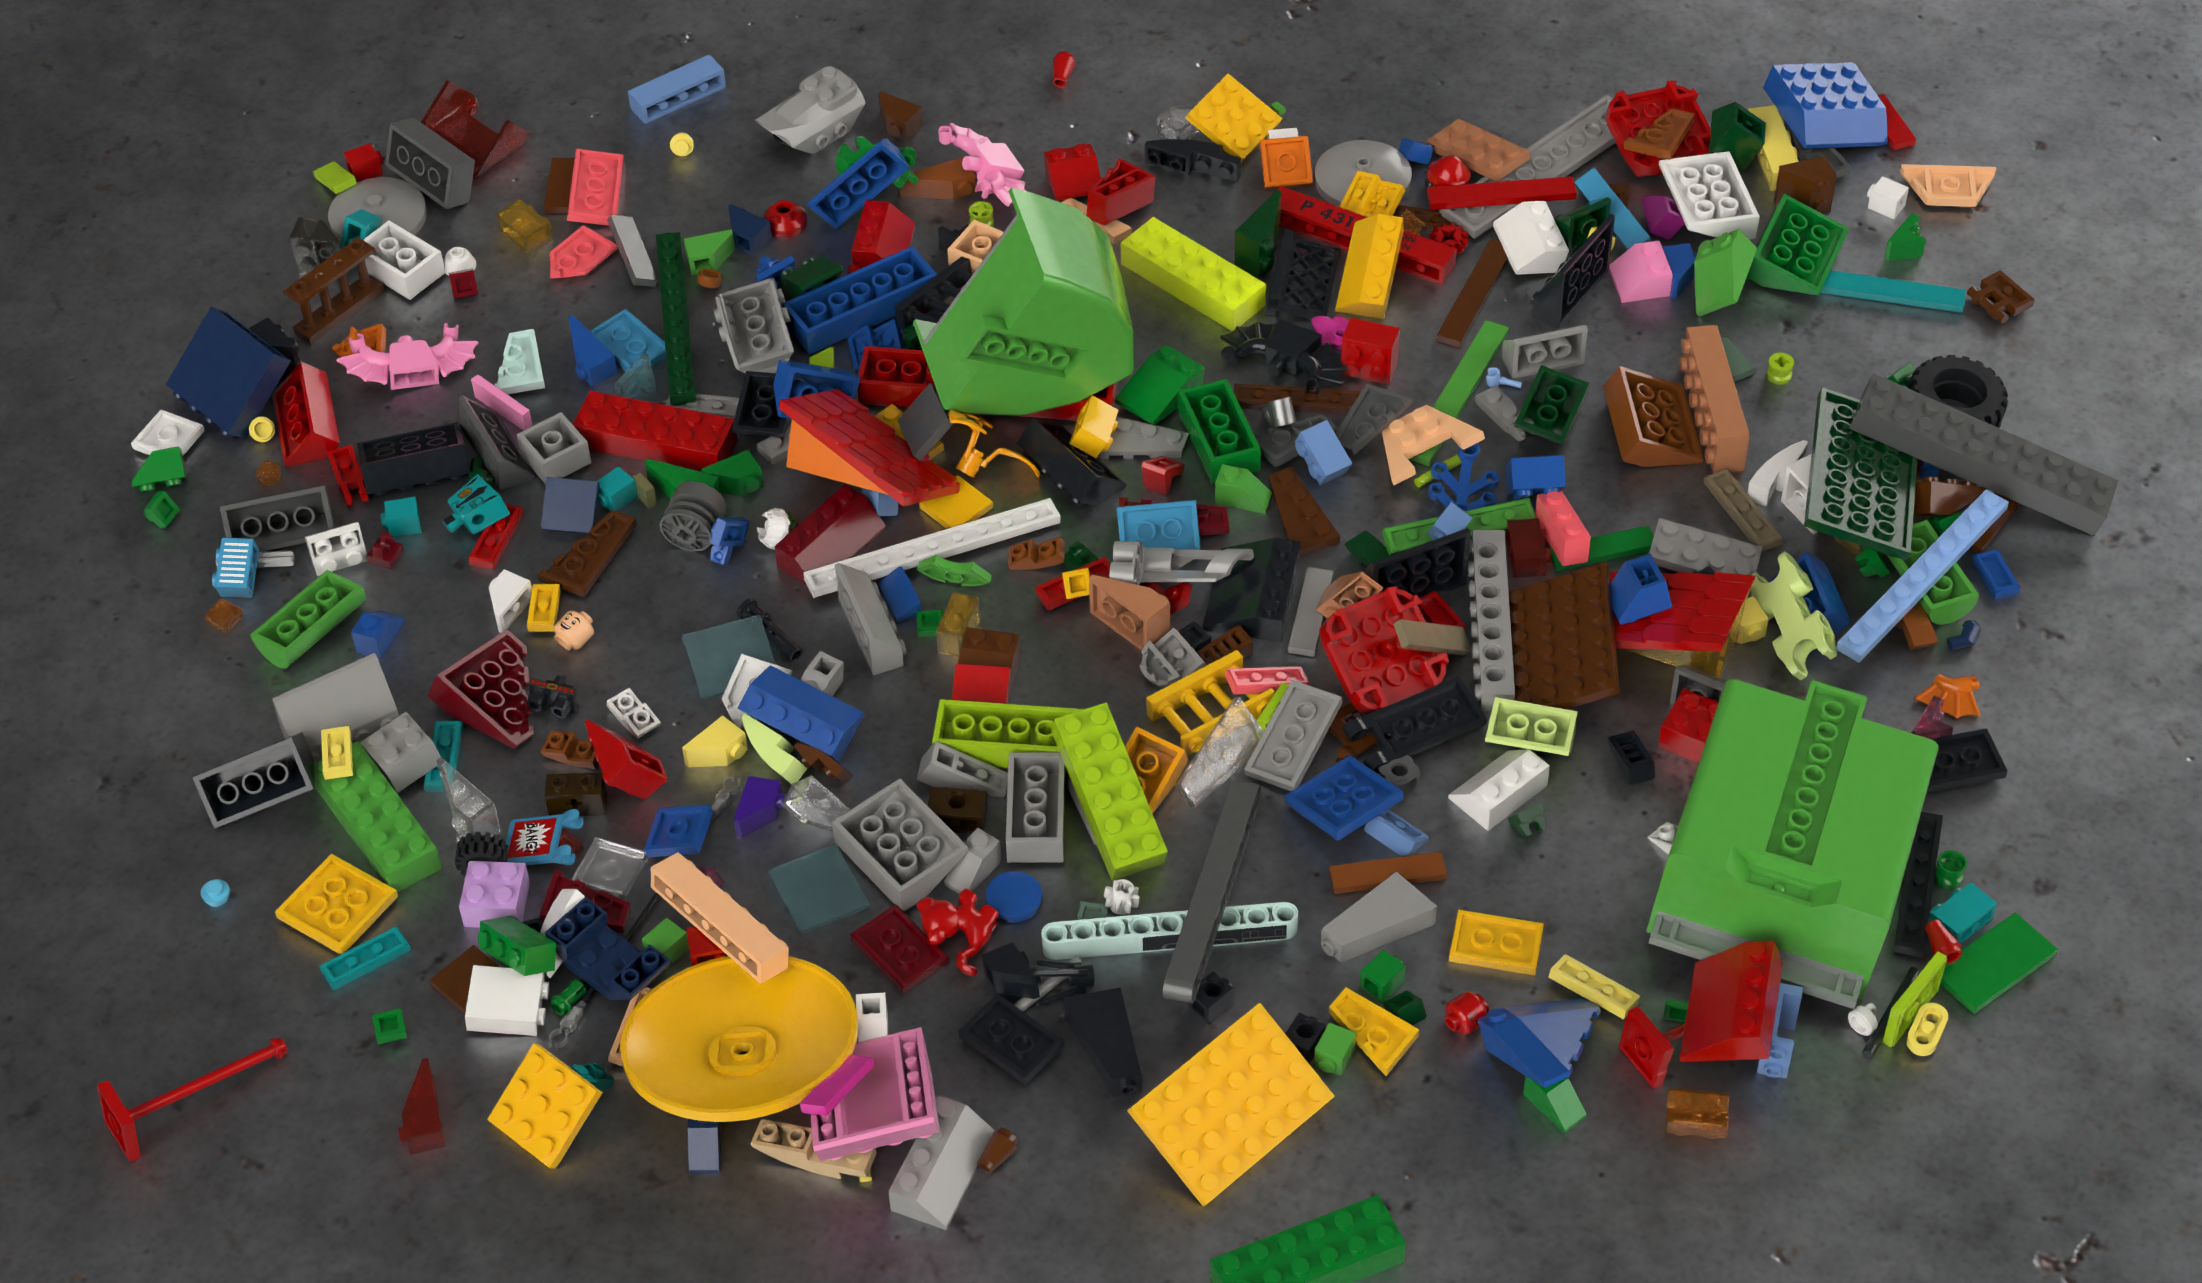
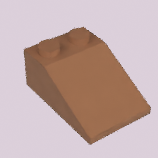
M1097 575L1089 577L1090 613L1141 651L1149 640L1154 645L1170 631V602L1164 595L1158 594L1149 587Z

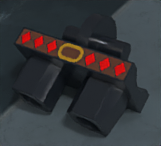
M557 675L554 681L548 679L542 681L531 678L528 683L530 691L527 699L528 708L531 711L540 712L545 705L551 706V714L564 719L569 712L577 713L580 708L576 701L577 690L573 689V686L566 684L567 680L564 675Z

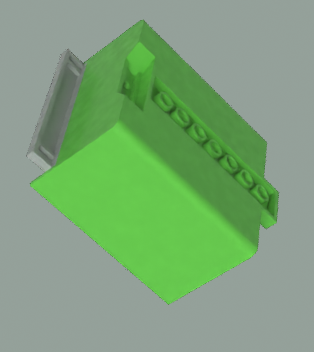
M1731 679L1726 681L1665 865L1646 930L1647 933L1651 934L1648 943L1703 960L1744 942L1775 941L1783 961L1780 983L1803 987V993L1854 1009L1857 1000L1861 1001L1891 924L1938 753V744L1931 739L1863 719L1862 715L1868 697L1811 680L1804 701L1739 680Z

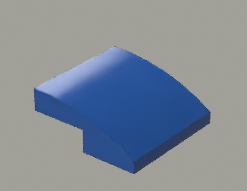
M895 318L874 330L867 324L847 338L853 368L856 373H859L865 346L905 349L901 329L898 327Z

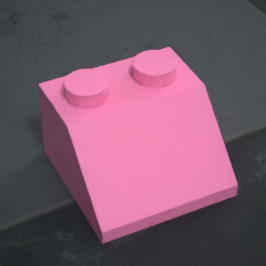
M1660 241L1634 244L1609 265V271L1621 303L1670 296L1673 274Z

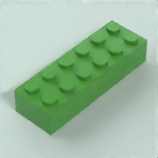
M359 741L352 744L353 776L325 780L322 759L314 763L315 788L383 883L396 889L398 893L442 870L436 846Z

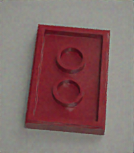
M896 904L850 934L851 941L903 994L949 964V957L937 945H931L928 942L927 935Z

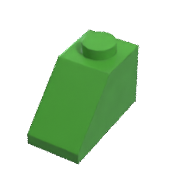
M1222 464L1215 482V504L1266 514L1272 498V491L1248 469Z

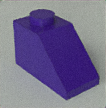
M748 776L734 817L736 837L742 838L777 819L779 810H783L786 803V793L782 792L781 781Z

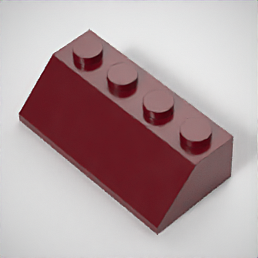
M844 484L774 546L777 568L807 585L804 580V572L856 557L886 530V525L864 495Z

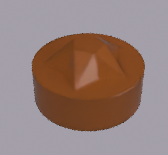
M705 268L698 271L697 282L706 288H718L721 286L723 276L717 270Z

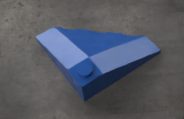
M1578 998L1497 1008L1478 1019L1485 1048L1488 1052L1543 1088H1547L1571 1076L1573 1067L1570 1061L1571 1059H1579L1583 1051V1044L1580 1040L1582 1037L1583 1039L1589 1038L1594 1027L1590 1019L1592 1015L1593 1018L1599 1017L1601 1010L1598 1005L1588 999Z

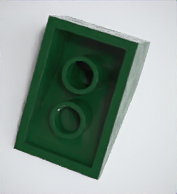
M1278 189L1235 230L1234 265L1257 279L1266 272H1269L1274 265L1281 229L1282 191Z
M1541 365L1514 427L1563 445L1584 403L1589 382Z

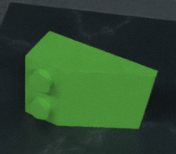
M1739 229L1729 233L1726 232L1712 240H1706L1698 248L1694 269L1696 314L1699 317L1738 302L1757 251V247Z

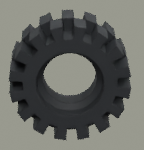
M475 832V836L468 833L466 837L462 836L457 843L456 869L458 871L461 870V874L465 876L469 861L507 862L508 844L505 845L506 841L504 839L499 840L497 835L490 837L488 832H485V835H481V832Z

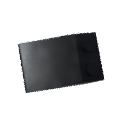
M746 371L732 426V433L784 436L792 419L778 416L773 385L776 373Z

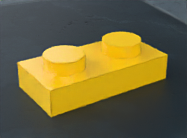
M533 584L527 620L528 632H555L554 626L557 621L561 593L560 584Z

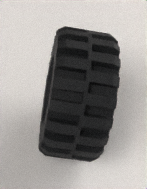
M1947 355L1946 358L1938 356L1932 358V361L1929 359L1914 370L1907 387L1908 389L2000 428L2008 405V393L1999 376L1996 377L1995 371L1990 367H1984V364L1978 360L1976 362L1969 360L1970 357L1962 356V358H1958L1956 355ZM1941 399L1956 400L1967 405L1969 408L1955 407Z

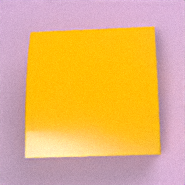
M1357 170L1339 207L1366 217L1376 214L1393 216L1405 192V188L1401 184L1382 181L1377 174Z

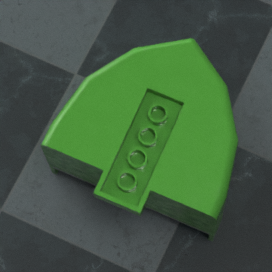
M1010 188L1008 192L1017 213L1012 222L937 323L918 319L914 320L913 324L943 409L954 410L964 414L1022 416L1080 402L1133 373V327L1122 275L1109 236L1078 208L1035 193Z

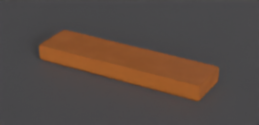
M1441 851L1329 866V875L1334 895L1373 890L1395 872H1398L1411 884L1447 879Z

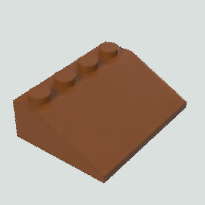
M1619 366L1603 385L1622 461L1642 467L1702 463L1704 458L1683 385Z

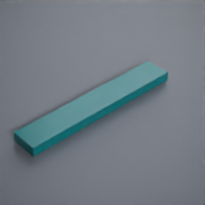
M1830 270L1820 293L1963 313L1966 289Z

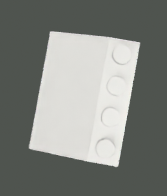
M1729 151L1674 158L1671 160H1659L1661 171L1688 230L1717 238L1726 232L1729 233L1739 229L1748 239L1756 238L1760 216Z

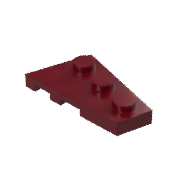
M555 869L539 914L543 922L562 889H577L607 912V926L615 932L624 933L631 913L629 902L602 890L595 891L586 887L584 882L578 879L573 881L566 878L564 873Z

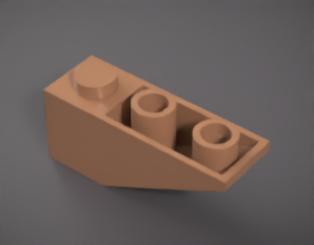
M1363 572L1340 576L1326 587L1316 610L1328 618L1340 608H1345L1382 591L1383 587Z

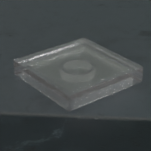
M595 837L571 880L575 881L578 879L584 882L586 887L595 891L602 890L625 900L648 857L645 851Z

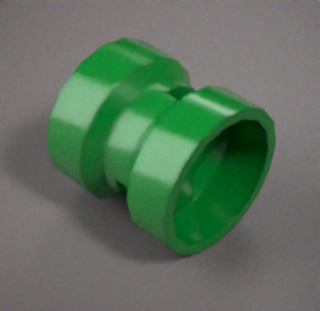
M1954 850L1944 851L1940 854L1934 878L1935 883L1940 888L1955 890L1961 886L1967 866L1965 856Z

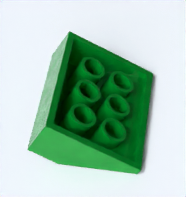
M1783 194L1756 244L1757 251L1747 278L1763 287L1818 296L1849 228L1796 199Z

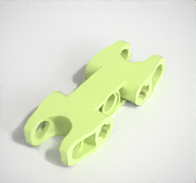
M1784 551L1778 555L1780 570L1773 581L1768 583L1757 572L1752 574L1756 577L1751 588V596L1756 598L1769 620L1775 617L1782 635L1772 641L1777 656L1794 677L1803 680L1808 674L1805 663L1811 651L1817 648L1822 655L1827 656L1830 660L1837 656L1835 635L1828 620L1820 611L1816 610L1812 614L1810 613L1803 596L1813 590L1812 583L1797 561Z

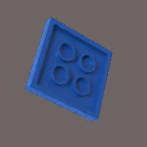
M1349 755L1285 795V800L1288 806L1339 841L1404 800L1401 789Z

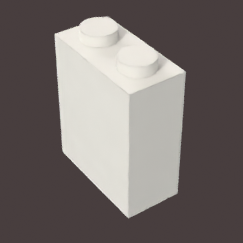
M473 965L465 1012L467 1031L537 1036L539 1025L544 1026L546 1009L542 1008L543 999L548 1000L549 982H545L544 972L524 976L512 968Z

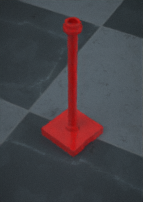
M1637 1006L1628 1011L1618 1047L1650 1086L1655 1089L1664 1083L1667 1067L1674 1051L1670 1043L1683 1037L1685 1023L1661 1033L1640 1007Z
M281 1037L277 1039L272 1038L269 1040V1046L130 1110L128 1107L125 1108L108 1080L97 1085L104 1122L129 1162H132L141 1157L135 1120L273 1056L278 1060L283 1058V1055L288 1053Z

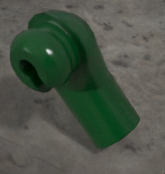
M473 458L470 464L469 480L479 475L492 486L494 476L483 470V459Z

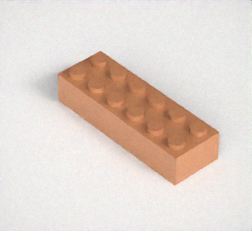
M1718 326L1687 327L1686 336L1681 340L1683 356L1679 357V368L1681 372L1684 371L1685 373L1684 386L1686 390L1690 391L1689 403L1690 407L1695 409L1696 427L1700 426V443L1706 447V463L1711 465L1713 474L1728 469L1730 473L1744 472L1750 434Z

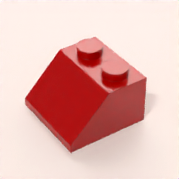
M1077 144L1074 147L1054 148L1051 151L1044 152L1046 178L1056 201L1088 195V190L1101 178L1097 157L1091 144Z

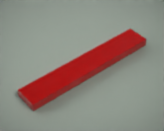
M1573 176L1427 187L1430 210L1520 204L1529 201L1574 200L1577 194Z

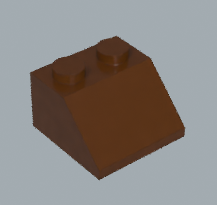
M1826 156L1779 166L1774 204L1777 205L1783 194H1786L1822 214L1831 212L1837 175Z

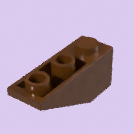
M1923 477V482H1916L1914 515H1950L1975 501L1986 488L1979 487L1970 481H1961V484H1958L1957 479H1942V482H1939V477Z

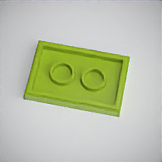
M1938 951L1891 1008L1883 1038L1884 1044L1891 1048L1892 1046L1894 1047L1914 1022L1920 1007L1929 1003L1937 994L1947 956Z

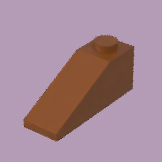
M964 157L914 171L913 173L919 180L915 184L908 180L901 189L898 188V195L900 198L956 199L976 193L975 173L963 169L962 161Z

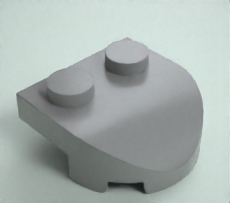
M1172 628L1154 645L1149 640L1142 649L1141 672L1151 683L1161 688H1165L1207 666L1175 628Z

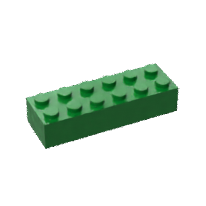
M1378 1194L1211 1258L1210 1280L1212 1283H1353L1404 1263L1406 1243Z

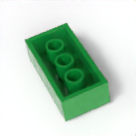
M1227 379L1178 391V413L1211 483L1216 482L1222 464L1248 469L1251 473L1261 471V449Z

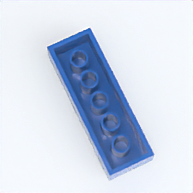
M911 246L783 303L782 307L787 308L791 320L786 323L788 330L810 355L850 337L855 331L867 324L872 327L896 316L895 306L937 274L915 248Z

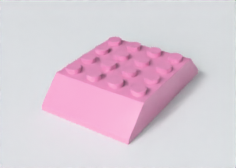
M919 1027L856 1043L852 1055L872 1057L874 1067L827 1116L810 1114L813 1149L820 1161L828 1159L837 1160L845 1155L857 1152L866 1153L877 1147L894 1146L906 1140L927 1138L935 1133H939L932 1072L922 1028Z

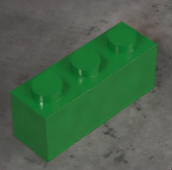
M512 916L480 921L478 943L481 950L524 976L555 970L556 942Z

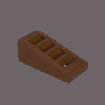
M1238 625L1196 653L1207 665L1210 664L1206 659L1210 656L1215 662L1236 650L1245 659L1253 655V641L1244 629Z

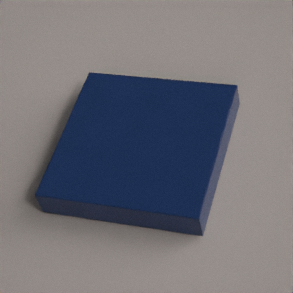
M547 477L540 529L590 534V529L595 525L600 483L598 481Z

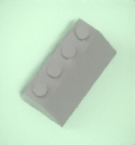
M841 563L834 564L839 602L872 674L877 675L903 667V655L906 654V648L903 640L896 637L897 628L893 619L889 620L887 617L889 613L885 601L880 602L879 600L880 593L876 582L871 583L866 572Z
M938 1095L936 1108L940 1132L927 1138L915 1139L888 1192L891 1211L947 1230L979 1167L977 1162L995 1130L966 1104Z

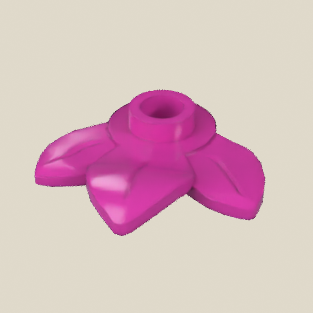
M1340 315L1335 316L1333 319L1326 316L1313 317L1311 325L1316 333L1322 334V345L1329 342L1333 349L1342 351V337L1349 321Z

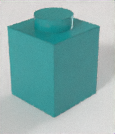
M620 467L615 468L598 480L600 483L598 504L603 508L606 507L610 511H619L638 498L635 479Z
M416 497L384 501L385 512L381 513L383 528H388L389 534L393 538L422 533Z

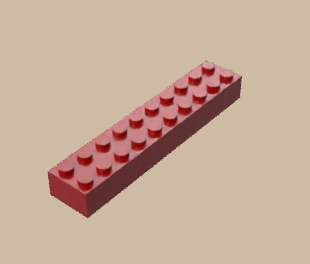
M865 346L858 377H860L857 390L859 403L881 406L893 404L896 407L908 408L930 382L935 385L923 350ZM1118 382L1093 394V396L1114 407ZM1091 396L1077 403L1022 415L1021 417L1077 421L1080 410Z

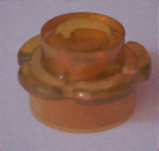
M265 461L256 469L255 475L263 484L273 485L281 477L280 466L277 462Z

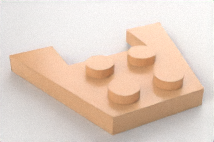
M1428 405L1417 408L1413 412L1394 420L1382 430L1393 486L1415 475V468L1408 459L1447 439L1452 438L1463 450L1485 439L1482 430Z

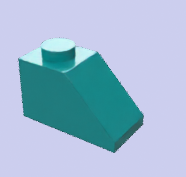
M363 209L346 216L340 250L357 237L363 240L381 227L382 218Z

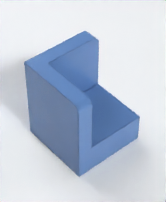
M862 488V495L865 496L879 516L898 515V502L887 494Z

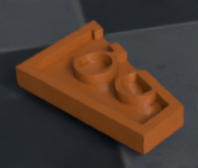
M1670 109L1654 120L1653 126L1638 131V136L1634 139L1628 138L1625 140L1624 149L1656 156L1659 159L1671 160L1694 123L1695 114Z

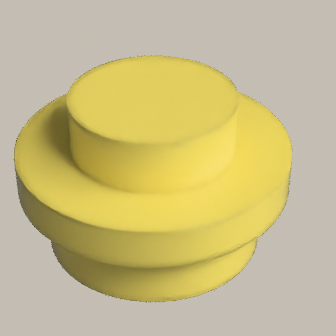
M677 133L671 138L670 149L674 154L686 156L693 151L694 141L687 133Z
M257 417L250 423L249 433L254 440L267 442L275 434V425L267 417Z

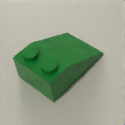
M1165 344L1149 355L1115 397V403L1150 424L1155 425L1178 409L1179 390L1203 385L1205 367Z

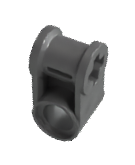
M1291 397L1274 400L1262 405V413L1267 427H1278L1297 422Z

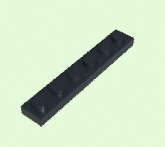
M1921 811L1905 869L1893 952L1923 957L1927 935L1925 926L1929 921L1943 815Z

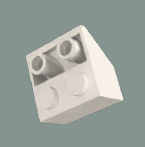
M358 522L305 537L317 576L322 575L326 570L333 572L368 561Z

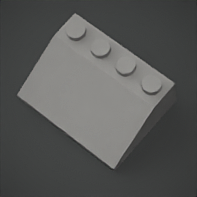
M375 653L272 698L284 739L303 732L314 763L322 759L321 730L349 726L353 744L357 741H363L399 716Z
M900 778L832 822L835 843L903 912L914 906L920 899L926 898L969 851L968 846Z

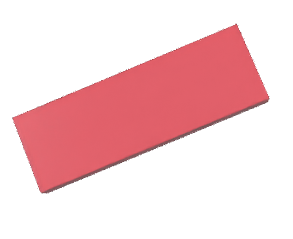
M1301 666L1227 669L1225 673V678L1233 694H1260L1271 688L1276 692L1282 682L1290 684L1292 680L1311 685Z

